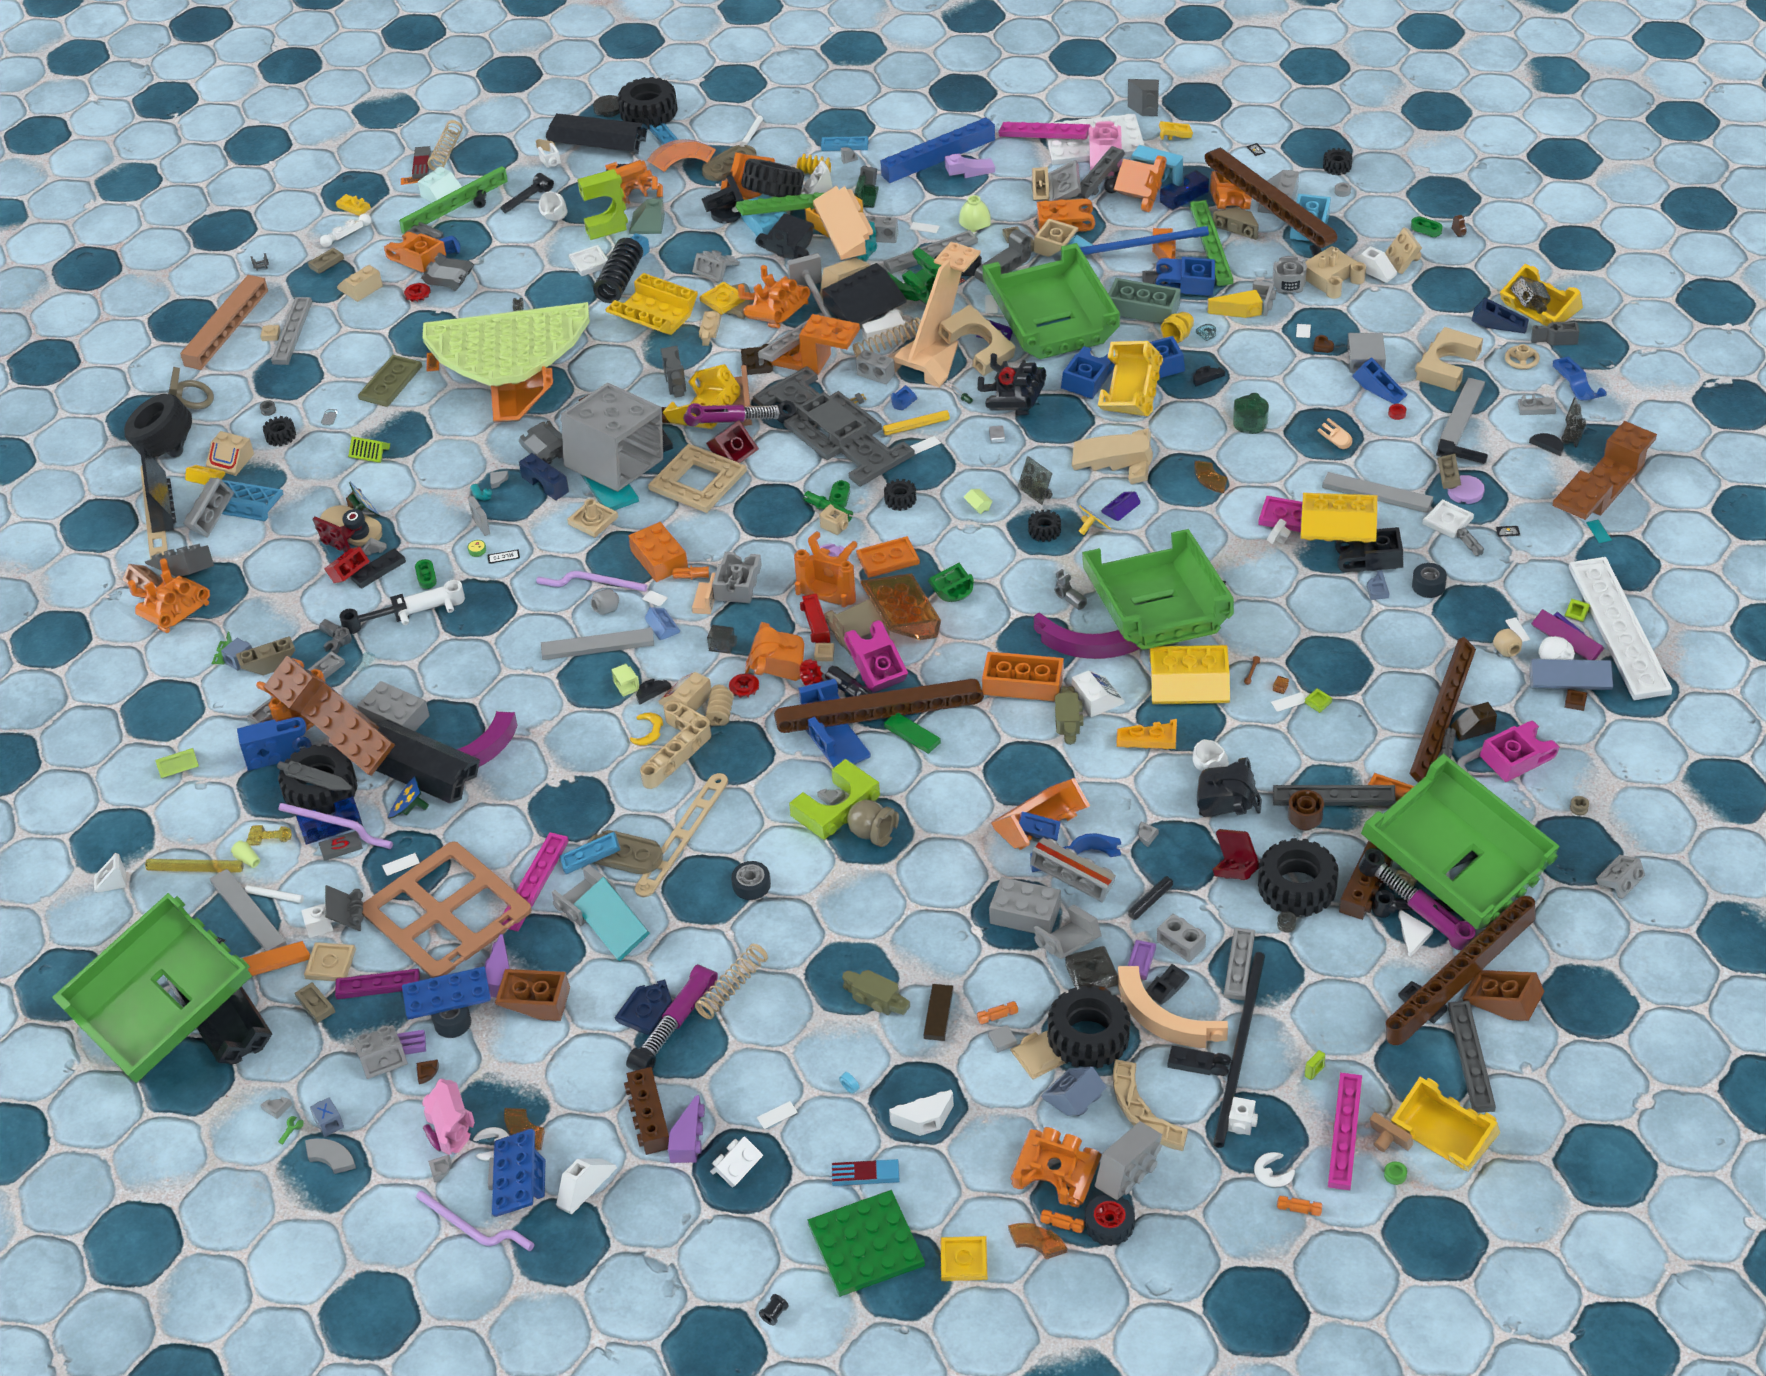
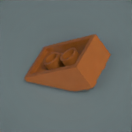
M505 969L495 1004L539 1020L561 1021L570 991L566 972Z
M1481 970L1472 980L1462 999L1463 1001H1469L1473 1006L1509 1020L1529 1021L1544 994V989L1537 972Z

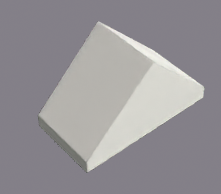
M115 853L94 876V891L97 893L126 887V871L119 854Z

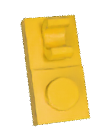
M1164 121L1159 123L1162 140L1165 135H1168L1169 140L1173 136L1192 138L1193 132L1189 124Z
M345 194L336 202L337 208L358 216L371 209L369 203L364 202L363 198L358 199L356 195L353 197Z

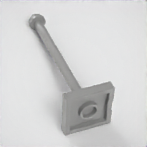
M819 253L787 261L788 279H794L797 285H808L823 315L832 318L828 309L823 305V299L815 285L822 282L821 257Z

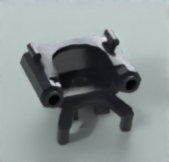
M992 353L990 355V366L997 372L994 378L995 382L993 384H984L985 378L981 376L978 377L977 381L978 391H996V395H991L986 399V407L990 411L1016 410V415H1029V409L1034 406L1045 385L1046 369L1044 367H1037L1035 362L1026 363L1023 360L1019 368H1012L1016 372L1013 377V385H1005L1000 382L999 374L1003 368L1009 367L1008 363L1003 361L1000 366L997 363V354Z

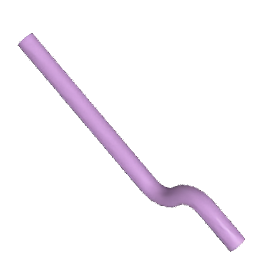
M571 571L560 580L537 577V584L552 587H562L571 579L580 578L645 592L647 590V584L582 571Z
M284 803L279 805L280 811L354 829L358 832L360 838L368 844L391 849L393 846L391 841L370 836L361 824L353 820Z
M419 1191L416 1195L417 1199L482 1245L494 1246L509 1238L528 1251H531L534 1247V1243L514 1230L506 1229L493 1237H487L425 1192Z

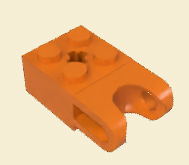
M1212 171L1210 191L1217 209H1226L1227 206L1232 205L1244 210H1250L1252 197L1217 171Z
M1060 199L1037 202L1038 229L1040 230L1048 219H1053L1078 227L1077 232L1092 230L1095 227V218L1091 214L1093 210L1091 200ZM1083 221H1090V223L1085 224Z
M406 232L402 235L403 242H390L384 246L388 259L423 273L427 271L426 268L429 263L435 261L434 259L439 252L446 256L443 241L422 233L417 235L412 232Z

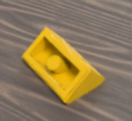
M193 465L186 468L185 480L205 485L210 478L222 480L226 472Z

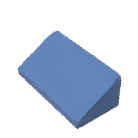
M649 607L645 620L659 640H664L680 633V629L665 608Z

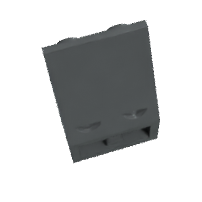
M200 543L189 546L190 549L187 546L177 548V552L174 549L164 551V555L162 553L151 556L152 559L145 561V564L162 571L160 560L165 558L171 575L176 577L179 575H189L214 566L208 545L200 546Z

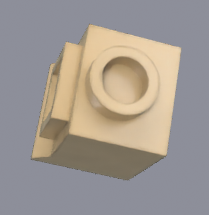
M831 504L819 514L820 527L835 535H839L848 527V514L834 508Z

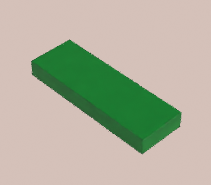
M900 713L892 715L884 722V728L927 754L941 743V738Z

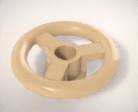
M1520 344L1506 351L1505 360L1514 368L1530 369L1539 363L1540 356L1535 349L1528 345ZM1510 356L1517 358V360L1520 361V364L1512 361ZM1534 356V361L1526 364L1527 358Z

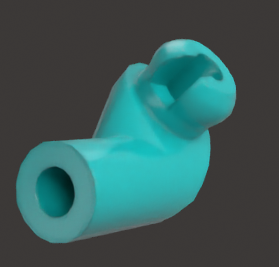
M478 484L470 486L475 499L484 501L491 499L492 491L490 489L487 491L485 488L481 491Z

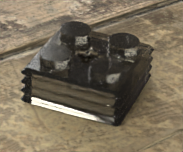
M1105 946L1095 947L1065 957V966L1076 989H1080L1081 986H1087V988H1093V986L1109 988L1118 985V974Z

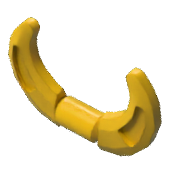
M651 712L638 715L636 717L637 720H649L653 728L651 733L645 737H631L630 741L635 745L642 746L649 745L658 740L661 735L659 732L661 726H663V719L658 714Z

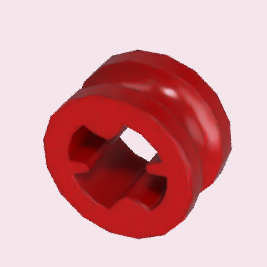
M1011 367L1003 368L999 374L1000 382L1005 385L1011 384L1016 372Z

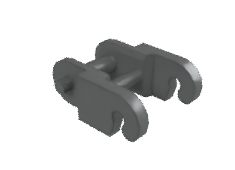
M264 253V260L257 262L253 259V256H250L254 269L256 268L258 271V268L266 266L268 268L269 262L266 253Z

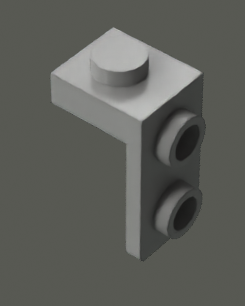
M1254 280L1253 290H1257L1261 299H1265L1263 316H1267L1268 311L1272 310L1273 300L1276 298L1274 283Z

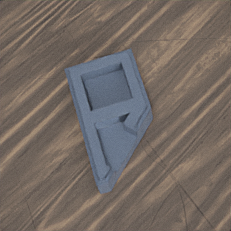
M1379 570L1377 575L1367 582L1370 600L1389 598L1390 593L1382 570Z

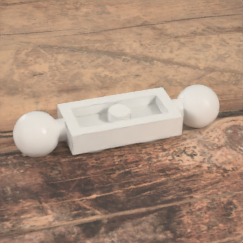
M366 213L361 214L359 220L351 219L345 222L346 225L335 227L332 229L333 232L321 236L320 244L323 247H330L334 240H339L363 226H368L371 223L370 215Z

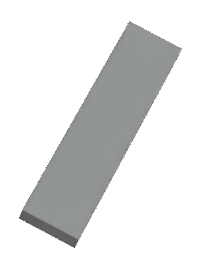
M1234 927L1224 998L1245 1001L1255 930Z

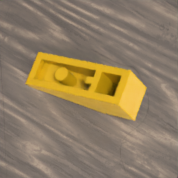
M1257 290L1208 298L1207 312L1208 314L1242 318L1262 315L1263 301Z

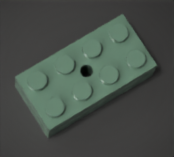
M1115 278L1108 293L1120 312V316L1162 324L1168 316L1176 314L1180 306L1181 289Z

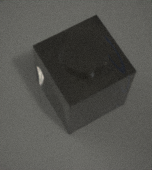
M712 625L707 636L708 649L712 652L731 654L732 648L737 644L734 628Z

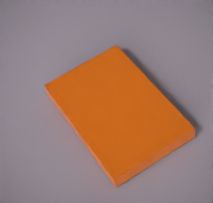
M908 536L856 550V555L868 578L920 564V559Z

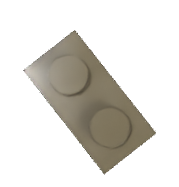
M331 248L309 261L308 265L309 268L320 274L342 261L344 255L337 249Z
M313 982L294 993L296 999L317 1023L335 1013L332 1004Z

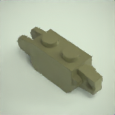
M1063 686L1061 693L1055 696L1056 732L1064 735L1065 743L1070 745L1075 744L1076 734H1080V726H1083V714L1079 715V712H1083L1082 700H1078V693H1075L1073 686Z
M850 970L843 973V988L852 993L853 999L856 1002L865 1004L876 1012H882L886 1015H889L891 1012L904 1015L910 1008V1001L899 994L897 983L870 970L863 971L861 974Z

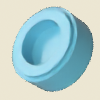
M845 1072L839 1077L840 1083L849 1093L854 1094L860 1088L858 1082L850 1073Z

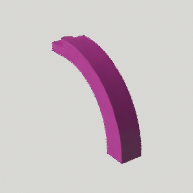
M1040 612L1034 615V629L1038 634H1041V642L1049 648L1066 655L1088 659H1105L1126 655L1141 649L1135 643L1124 639L1119 630L1101 634L1078 633L1058 626Z
M496 711L495 717L488 729L475 741L457 750L480 759L479 767L495 758L514 736L518 726L515 712Z

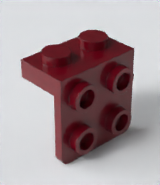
M1226 829L1217 830L1216 836L1224 860L1212 869L1214 876L1224 877L1225 879H1240L1242 881L1249 879L1259 869V861L1249 833Z

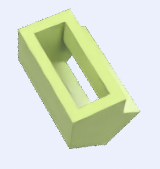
M971 489L964 496L966 501L979 514L989 511L992 500L981 489Z

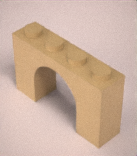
M970 304L942 321L939 326L938 334L948 344L967 334L979 335L988 342V347L975 354L972 364L983 376L993 371L990 366V355L992 353L997 354V363L1000 366L1003 361H1009L1014 356L1016 346Z
M1444 327L1440 333H1437L1434 343L1431 342L1428 351L1424 352L1421 362L1416 364V380L1455 392L1462 382L1463 368L1445 363L1439 358L1458 356L1475 362L1482 352L1483 338Z

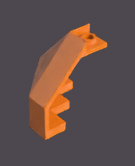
M542 366L540 372L518 384L491 385L493 422L520 421L553 386L552 368Z

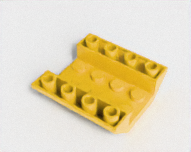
M642 273L634 281L635 293L625 303L614 300L605 311L672 335L691 316L698 292Z
M1303 493L1301 539L1309 541L1319 539L1325 541L1376 542L1378 495Z
M1227 645L1158 646L1149 648L1152 704L1230 703V672Z

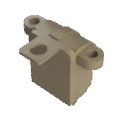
M871 599L838 614L834 613L833 610L824 613L826 622L834 633L836 640L850 655L851 653L844 640L845 632L855 630L862 639L869 640L872 638L870 632L872 623L880 620L888 635H890L891 623Z

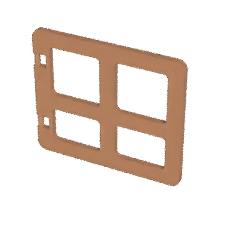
M453 841L447 843L363 903L362 915L431 978L450 973L464 960H468L498 938L500 934L505 933L508 928L527 917L531 913L532 908L529 902L458 842ZM453 858L469 871L475 879L444 901L438 902L417 881L448 859ZM488 888L510 906L511 909L481 931L474 933L457 919L452 912L480 891ZM400 893H406L426 911V914L404 929L399 928L379 910L380 907ZM510 918L511 921H509L507 924H505L504 926L501 924L505 920ZM436 923H440L462 943L440 960H435L414 941L416 937ZM457 955L461 956L453 963L450 961Z

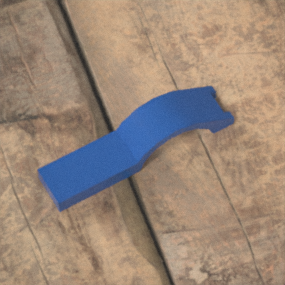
M1569 356L1553 360V367L1569 381L1570 387L1577 399L1583 401L1607 396V392L1603 388H1599L1597 393L1591 389L1587 381L1586 372Z
M1097 833L1079 836L1072 841L1070 846L1063 847L1065 849H1072L1077 855L1083 851L1093 849L1107 853L1110 857L1121 856L1120 849H1117V846L1121 845L1120 838ZM1030 865L1032 873L1042 871Z

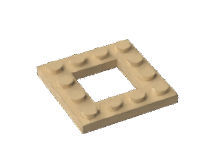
M688 443L648 484V488L650 491L708 513L745 474L747 468L746 465ZM693 465L718 474L703 491L677 481Z

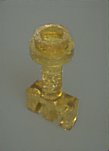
M253 825L250 828L246 842L250 846L260 845L262 839L279 838L281 842H287L291 839L292 832L286 826H281L278 831H265L263 825Z

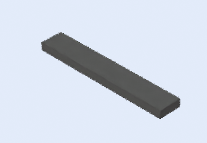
M1273 785V805L1289 806L1291 795L1300 790L1317 792L1323 798L1324 806H1393L1396 803L1395 785Z
M1448 1002V1013L1471 1107L1477 1113L1495 1112L1496 1105L1470 1002Z

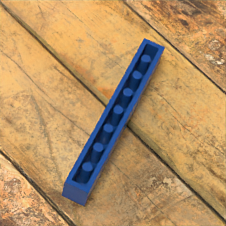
M985 117L915 145L912 148L880 160L881 176L888 183H892L945 161L946 156L963 154L995 140V124Z

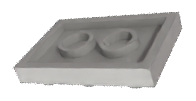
M1076 160L1048 173L1050 201L1067 200L1081 193L1079 164Z

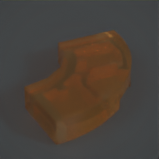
M1195 461L1194 469L1198 481L1210 490L1224 493L1227 477L1218 474L1213 468V463Z
M505 1108L504 1119L509 1134L513 1135L533 1129L535 1131V1149L542 1150L545 1134L544 1128L535 1126L528 1120L526 1109Z
M1032 1223L1008 1225V1230L1016 1248H1034L1045 1259L1067 1253L1065 1243L1050 1229L1046 1230Z

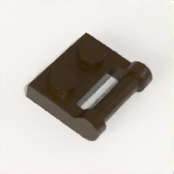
M763 344L761 347L741 349L742 365H746L747 375L764 374L773 371L771 361L764 359V364L759 365L758 352L769 344Z

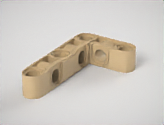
M669 700L664 704L666 723L681 731L641 766V779L645 788L653 789L660 785L711 738L710 722L707 717L676 700Z

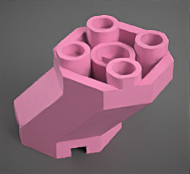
M1105 121L1097 122L1093 128L1092 126L1089 127L1090 171L1111 146L1122 149L1121 126L1118 125L1116 127L1113 122ZM1122 159L1117 164L1118 168L1122 164ZM1111 171L1107 176H1114V172Z
M439 1079L431 1093L424 1097L422 1105L425 1107L426 1121L435 1127L441 1151L450 1155L452 1152L459 1153L468 1142L471 1135L468 1133L469 1127L473 1128L475 1122L472 1112L464 1108L457 1083L452 1080Z

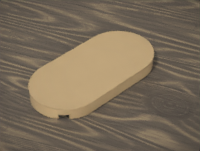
M344 505L330 507L321 514L320 519L337 526H343L342 517L352 508ZM364 514L365 522L369 527V534L361 540L349 538L347 540L348 543L362 547L370 538L380 540L382 537L380 522Z

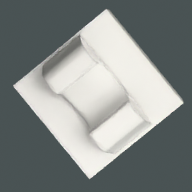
M1280 518L1268 536L1267 541L1272 544L1275 541L1284 544L1291 533L1285 527L1287 522Z

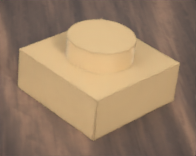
M263 326L260 335L261 340L278 341L281 331L280 326Z

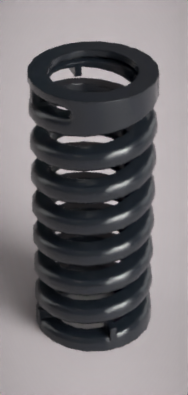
M621 238L617 241L593 286L594 294L599 300L605 303L620 300L643 256V248L636 240Z

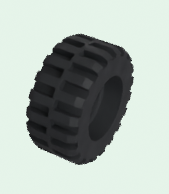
M643 77L635 79L633 82H628L626 86H623L618 93L621 119L627 122L643 123L648 126V129H650V125L656 128L661 123L666 124V122H670L678 111L675 88L667 80H662V78Z
M748 159L745 162L741 184L742 187L764 195L774 197L796 196L801 194L805 175L802 170L781 163Z
M321 744V746L311 745L310 748L304 747L298 753L294 752L291 754V758H287L284 763L289 764L290 761H294L342 777L352 786L351 790L332 791L317 785H306L308 782L285 776L283 770L279 771L278 781L286 804L331 815L333 812L338 813L343 806L346 807L350 800L354 798L358 786L352 761L335 746L328 747L326 744Z
M1291 838L1290 841H1286V839L1280 841L1278 845L1275 843L1269 847V850L1264 852L1262 859H1260L1258 874L1260 896L1263 897V901L1267 905L1271 904L1273 910L1276 912L1279 910L1281 914L1286 916L1291 914L1293 917H1300V915L1308 917L1314 912L1317 914L1323 911V908L1326 909L1336 896L1339 870L1336 859L1332 854H1329V850L1324 846L1320 847L1319 843L1315 841L1313 843L1309 842L1308 839L1297 840V838ZM1300 872L1311 876L1313 880L1306 883H1295L1288 881L1282 876L1287 873Z
M1081 986L1080 989H1069L1068 993L1064 992L1058 996V999L1054 1000L1048 1013L1047 1037L1049 1046L1057 1057L1061 1056L1062 1061L1065 1063L1070 1062L1073 1067L1077 1068L1079 1066H1093L1098 1069L1103 1068L1104 1064L1108 1066L1114 1063L1115 1059L1118 1060L1123 1055V1052L1126 1051L1130 1034V1013L1127 1011L1125 1003L1121 1002L1117 995H1111L1109 990L1104 989L1103 991L1096 986H1093V988ZM1081 1021H1092L1099 1023L1106 1029L1099 1033L1086 1034L1075 1030L1072 1025Z

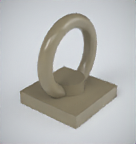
M173 367L168 394L177 396L186 408L204 409L210 406L214 400V394L210 387L195 380H185L178 383L180 368ZM183 388H199L206 393L207 399L199 403L187 401L182 398Z

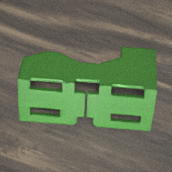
M229 631L226 636L227 641L219 642L217 652L219 653L214 655L211 664H225L221 650L232 642Z

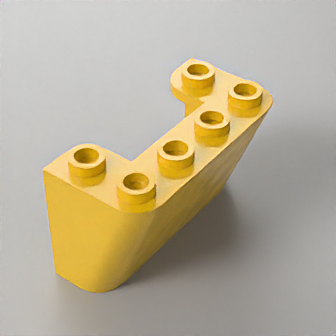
M1524 264L1500 291L1501 299L1507 306L1545 326L1552 322H1565L1583 308L1581 292L1577 288L1568 287L1565 291L1558 290L1550 283L1541 281L1539 270L1527 264Z
M1149 341L1111 342L1107 358L1115 364L1109 394L1104 389H1101L1098 406L1104 411L1149 416L1153 411L1156 385L1160 377V365L1163 362L1162 355Z
M725 364L696 371L688 381L697 394L690 404L677 407L674 401L671 402L663 411V414L672 424L689 426L683 419L689 405L693 403L700 404L701 406L732 405L740 395V386ZM696 378L700 381V387L696 386ZM699 423L697 426L691 427L713 429L717 423Z
M1419 1077L1392 1117L1391 1122L1411 1134L1413 1140L1469 1172L1499 1136L1500 1130L1496 1122L1497 1119L1487 1112L1485 1114H1478L1471 1108L1464 1109L1456 1099L1452 1097L1446 1098L1441 1095V1091L1438 1089L1439 1085L1430 1078L1425 1080Z

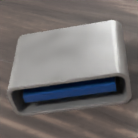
M1003 425L989 427L991 443L1005 442Z

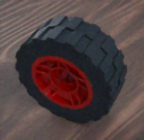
M1105 1193L1089 1201V1205L1085 1208V1230H1087L1088 1236L1093 1241H1097L1101 1245H1119L1121 1242L1127 1241L1128 1237H1131L1135 1227L1134 1208L1123 1196L1116 1200Z

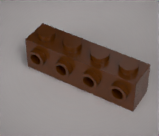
M1370 841L1367 842L1340 899L1339 912L1361 920L1364 919L1366 912H1371L1372 900L1375 898L1376 893L1380 891V883H1384V881H1381V878L1365 876L1359 870V863L1366 850L1369 848L1380 850ZM1381 851L1385 856L1386 864L1391 869L1393 860Z
M652 1067L626 1073L628 1082H624L626 1095L631 1094L632 1099L628 1100L630 1111L636 1114L632 1119L635 1130H640V1134H636L639 1147L644 1146L646 1155L668 1150L669 1134Z

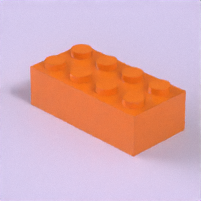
M987 652L982 676L983 695L1055 701V696L1061 693L1064 676V658Z

